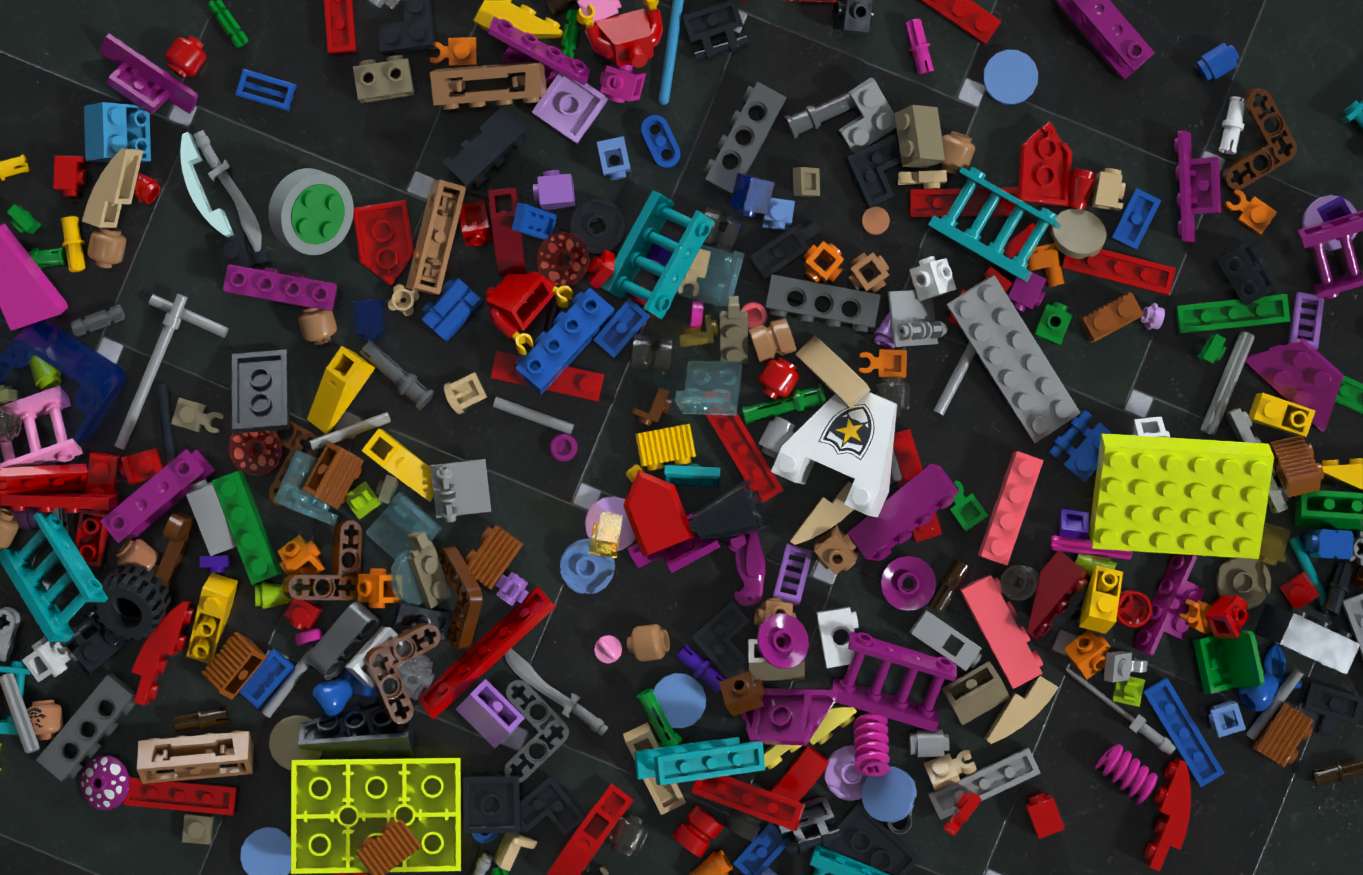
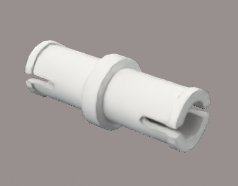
M1230 97L1227 117L1222 122L1224 130L1219 152L1224 153V150H1226L1225 154L1231 155L1237 152L1240 131H1243L1245 126L1242 123L1245 113L1244 98L1240 101L1241 97Z

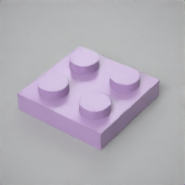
M559 72L547 89V94L542 96L533 109L532 114L578 145L609 99L589 84L582 85Z

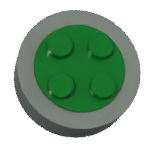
M304 168L287 175L275 188L269 204V223L274 235L283 245L304 254L319 255L334 249L345 238L353 220L354 207L351 193L343 181L318 169Z

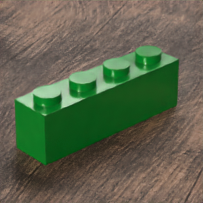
M236 471L213 480V486L251 585L282 574L243 471Z
M1319 490L1312 493L1308 492L1307 494L1303 493L1301 496L1298 495L1295 499V526L1363 531V493Z

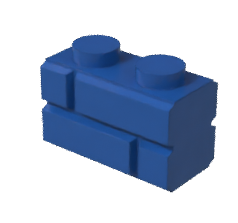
M459 278L455 281L450 279L441 288L443 295L436 302L433 299L429 301L421 311L424 313L421 319L446 342L450 340L484 302Z
M1309 529L1307 534L1303 536V550L1310 557L1351 559L1353 556L1352 531Z

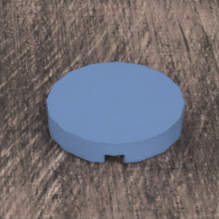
M1004 50L996 53L987 62L983 71L984 87L994 101L1003 105H1015L1024 102L1033 94L1038 84V71L1035 62L1027 54L1019 50Z
M577 540L568 546L561 556V577L566 585L577 593H598L607 587L614 576L615 562L613 555L607 546L597 540Z
M673 673L663 677L653 690L672 728H685L693 725L701 718L706 708V695L702 685L686 673Z
M890 767V771L886 775L867 777L862 787V801L864 808L870 816L882 822L894 823L904 819L914 807L913 803L917 790L914 780L907 772L896 767Z
M265 827L256 830L246 838L241 847L240 859L243 869L248 875H288L291 871V838L278 828Z

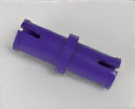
M686 645L675 658L694 673L693 676L696 679L699 677L717 694L721 690L719 681L725 680V678L710 666V661H704Z

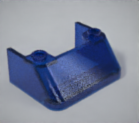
M44 319L30 324L10 341L1 353L0 384L11 367H25L35 355L81 385L74 395V403L87 417L75 433L73 439L76 442H87L125 384V371L121 366L50 320Z

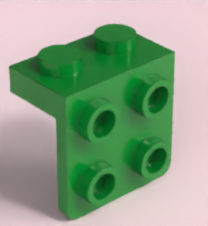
M1239 631L1240 635L1238 638H1215L1213 634L1193 640L1204 694H1213L1231 688L1264 685L1263 668L1259 658L1257 641L1252 631Z

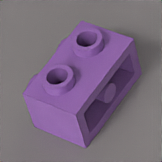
M559 170L545 171L543 176L537 177L538 184H533L534 201H536V204H540L543 210L576 207L571 174L561 175Z
M486 679L456 708L494 748L525 718Z

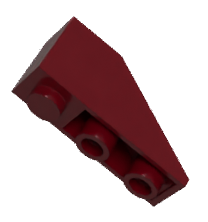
M516 188L488 190L498 276L526 273L522 233L512 230L517 203H519L518 191Z
M1058 550L1040 574L1027 631L1034 639H1037L1039 635L1041 637L1049 631L1052 626L1050 622L1057 614L1061 615L1070 604L1069 599L1074 593H1080L1088 582L1086 579L1089 575L1085 570L1060 550Z

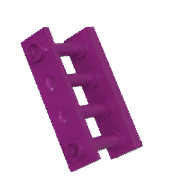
M1054 0L1123 81L1155 53L1110 0Z
M1363 210L1297 230L1304 248L1309 247L1313 249L1322 282L1313 285L1318 299H1331L1338 296L1340 292L1363 286V270H1359L1351 241L1354 233L1363 231ZM1334 239L1340 240L1349 275L1332 279L1324 250L1325 242Z
M186 449L100 522L118 543L125 537L127 540H134L183 499L187 492L192 490L190 485L207 479L215 472V469L199 450H195L191 454Z
M851 631L848 649L853 650L854 653L844 679L833 678L830 690H836L838 693L836 702L935 732L939 724V709L934 708L944 679L955 682L957 678V664L945 657H933L875 639L866 633ZM865 654L881 659L872 684L868 688L854 683ZM891 662L907 667L898 693L894 696L881 692ZM918 671L934 675L924 702L921 704L907 699Z

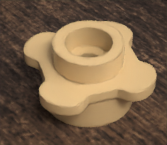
M396 285L393 288L394 294L392 299L388 301V307L392 311L399 310L405 316H410L414 313L413 306L415 301L419 299V293L415 290H407L403 285ZM402 298H406L405 303L401 302Z

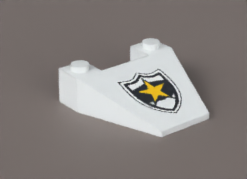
M868 392L850 409L835 394L782 445L771 472L795 483L806 484L815 461L855 479L844 505L868 516L878 517L889 493L897 404Z

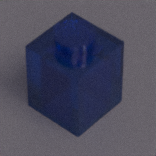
M737 173L730 205L739 208V214L755 217L756 213L767 215L775 182Z
M384 300L353 301L356 335L363 336V340L380 339V334H386Z

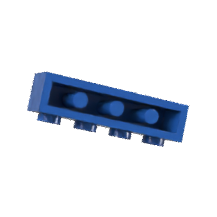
M591 288L585 293L579 292L572 300L571 304L573 306L568 312L562 311L552 323L555 326L548 333L542 332L535 340L534 344L536 346L530 353L526 351V355H521L515 362L517 365L515 368L516 375L540 396L614 316L615 309Z

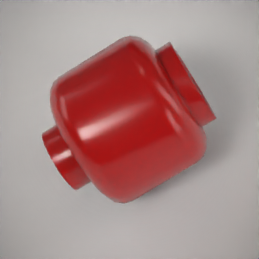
M189 36L188 39L178 37L165 54V60L168 63L166 67L184 79L186 76H195L207 58L202 50L203 43L192 36Z
M779 356L777 360H768L758 377V382L764 386L762 392L775 400L778 395L788 397L799 379V375L796 372L797 367Z

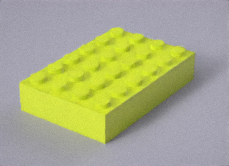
M1101 433L1089 528L1092 549L1259 559L1274 455L1269 444Z
M460 758L292 760L291 874L369 873L356 855L360 851L357 846L370 836L375 840L383 834L380 828L392 819L396 822L402 819L422 847L389 872L461 871Z

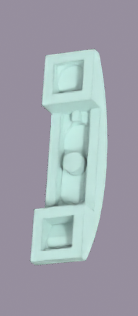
M186 132L182 134L180 155L182 172L189 194L203 217L217 231L226 237L235 236L225 212L220 208L212 211L193 166L203 161L193 135Z

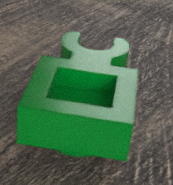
M14 204L7 211L12 217L10 223L21 233L25 230L33 234L42 226L31 216L30 212L25 211L21 206Z
M1218 334L1211 335L1209 340H1205L1203 349L1198 353V360L1207 365L1213 364L1214 361L1219 362L1226 350V347L1223 346L1226 339Z
M955 480L953 483L959 493L953 497L955 505L949 508V510L966 532L986 518L988 514L973 493L966 497L963 495V485Z

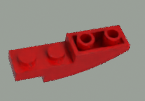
M95 451L90 453L85 494L117 495L119 484L117 475L120 456ZM114 508L108 510L107 514H92L91 509H81L75 546L87 565L102 566L110 533L100 521L113 511Z
M183 601L170 611L144 643L132 670V673L142 675L134 699L135 703L147 705L150 703V700H155L159 690V685L156 684L158 675L164 673L168 659L164 658L165 654L173 656L184 648L187 636L183 635L186 624L190 625L195 614V609H192L193 601Z
M1177 757L1174 763L1170 762L1165 771L1167 780L1164 788L1160 787L1155 796L1154 803L1157 804L1156 809L1165 813L1163 818L1160 817L1154 829V833H1157L1153 844H1148L1144 854V858L1147 859L1145 864L1159 872L1170 846L1181 850L1189 823L1191 807L1189 773L1186 762Z
M611 783L546 875H581L634 799Z

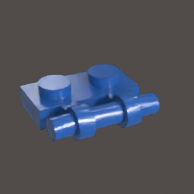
M1085 410L1078 418L1074 417L1070 422V428L1062 437H1057L1054 441L1055 445L1049 451L1056 459L1063 452L1068 454V459L1062 465L1082 482H1086L1097 469L1101 433L1113 434L1100 422L1092 430L1088 428L1087 423L1093 416ZM1081 433L1085 438L1075 449L1070 443Z

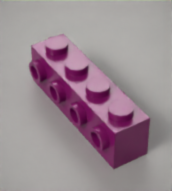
M931 463L884 502L878 517L867 516L851 529L848 534L866 559L881 561L891 553L890 549L897 543L901 544L907 541L912 536L911 532L915 528L929 523L933 519L932 514L938 509H944L951 505L955 500L953 497L959 491L941 466Z

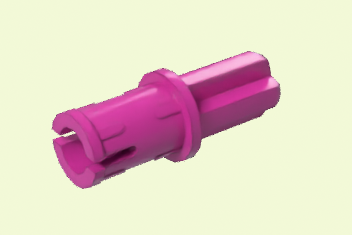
M913 19L907 21L905 26L911 46L909 52L912 51L917 75L934 71L928 50L930 43L926 42L921 20Z

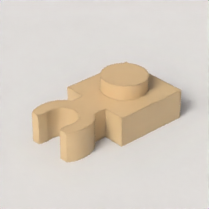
M946 170L899 172L897 174L898 185L917 184L923 185V189H940V184L947 182Z
M699 250L678 289L680 294L683 292V287L690 284L694 287L693 296L696 297L698 295L699 285L696 280L697 278L705 279L711 251Z
M969 750L960 752L955 759H952L948 753L924 763L934 790L960 781V773L971 774L977 770L974 762L964 764L966 760L972 758Z

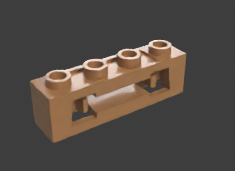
M539 61L436 69L430 72L433 105H442V109L459 108V103H469V107L486 106L485 101H496V105H507L513 103L512 99L522 98L523 103L539 102V97L547 94L544 64ZM525 72V75H515L512 77L513 86L473 89L464 94L454 93V91L460 92L466 89L465 81L504 78L513 73ZM463 77V79L451 81V78ZM525 86V89H514V87Z
M444 180L432 181L406 288L430 295L440 294L465 195V186Z
M240 730L221 734L206 733L198 736L180 735L175 738L165 739L150 738L138 741L137 771L142 784L253 774L254 745L249 731ZM234 763H237V764H238V766H235V767H226V768H221V767H220L221 764H224V765L234 764ZM174 769L175 771L170 773H157L158 770Z

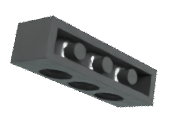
M759 82L756 83L754 88L748 87L742 101L746 102L741 112L736 110L729 123L733 127L728 136L723 134L716 147L720 151L716 160L710 159L703 171V174L707 175L705 178L706 183L735 197L787 97ZM752 108H760L764 113V117L760 121H753L750 119L748 112ZM739 132H746L750 135L751 141L747 145H740L736 142L735 136ZM727 156H733L737 159L738 166L733 170H728L722 164L723 159Z
M771 275L765 309L770 310V315L786 318L787 313L798 315L797 320L813 323L814 318L825 320L824 325L840 328L841 323L852 325L851 330L867 333L868 328H875L881 295ZM792 292H797L802 296L803 302L798 307H792L787 302V296ZM817 298H826L830 304L829 310L826 312L816 310L814 302ZM846 302L853 303L857 309L856 315L846 317L842 313V305Z
M114 673L108 674L36 761L61 782L69 777L74 779L83 768L80 763L86 756L91 758L101 747L98 743L104 735L109 737L119 724L116 720L123 713L126 716L136 705L134 702L136 692ZM104 700L110 701L113 705L111 715L105 714L101 709ZM87 721L95 726L93 736H89L84 732V724ZM68 743H73L77 747L76 757H71L67 754L66 746Z

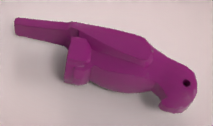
M754 533L748 537V534L726 541L727 549L734 552L735 568L743 583L742 589L739 592L735 591V599L743 606L759 603L763 595L766 563L758 535Z

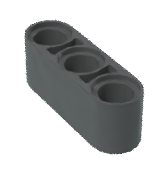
M354 602L343 612L310 651L307 662L325 680L335 678L379 626V619L361 602Z

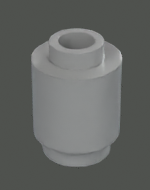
M775 416L774 420L769 422L758 443L763 446L761 452L776 458L782 445L794 435L792 431L795 425Z
M918 729L916 732L909 733L910 755H917V757L944 756V751H949V735L943 734V729H936L935 732Z

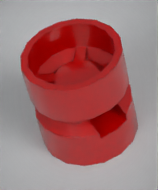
M1120 591L1116 621L1129 627L1144 625L1152 614L1150 600L1146 595L1138 591Z
M695 805L687 815L688 823H681L672 836L683 847L701 858L710 846L709 838L715 839L724 825L709 812Z

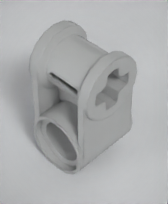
M12 607L0 609V617L7 615L6 620L10 622V624L3 626L4 621L0 620V661L6 663L11 656L21 619L18 611Z

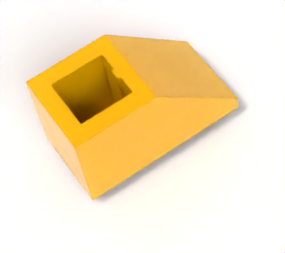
M1258 393L1255 395L1249 417L1252 422L1307 437L1315 410L1265 393Z
M1099 565L1095 566L1083 600L1079 627L1106 634L1116 623L1123 576L1122 571Z

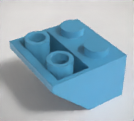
M101 102L84 106L85 161L109 163L121 149L142 150L141 162L151 161L150 113L138 105Z

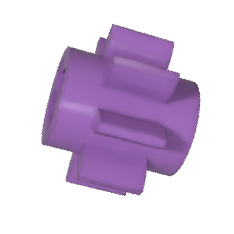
M512 571L508 577L502 574L495 584L499 588L496 595L511 606L514 605L516 600L522 603L529 594L525 590L528 582Z

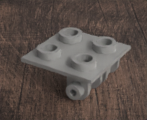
M916 290L888 292L894 347L938 344L937 338L946 334L947 326L941 321H935L933 298L919 301Z
M485 459L430 465L436 518L443 517L446 522H454L457 515L491 511Z

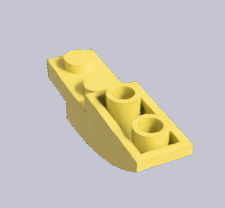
M847 705L832 706L810 739L812 745L816 742L820 745L833 736L831 733L833 729L839 725L844 728L855 719L853 714L857 712L856 709ZM771 745L764 751L765 767H768L769 770L782 761L780 756L787 750H790L792 753L801 746Z

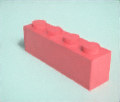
M1018 451L1013 452L978 556L1008 565L1044 460Z
M987 574L960 588V593L1009 686L1014 689L1043 674L1040 669L1043 666V662L1036 650L1031 652L1027 645L1030 638L1023 626H1017L1014 618L1018 615L1010 601L1005 603L1001 595L1005 591L997 577L993 579L991 575Z

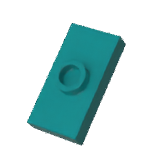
M688 463L684 466L665 465L664 481L677 486L718 488L720 468L701 467L695 463Z

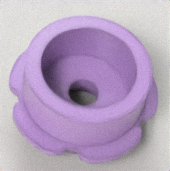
M1156 303L1145 307L1141 322L1144 323L1148 330L1152 328L1159 329L1164 320V309L1158 307Z

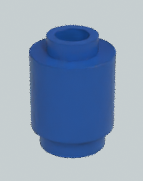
M1222 43L1200 57L1201 60L1196 62V65L1206 81L1210 79L1216 80L1237 67L1236 60L1240 58L1232 45L1227 46L1225 43Z

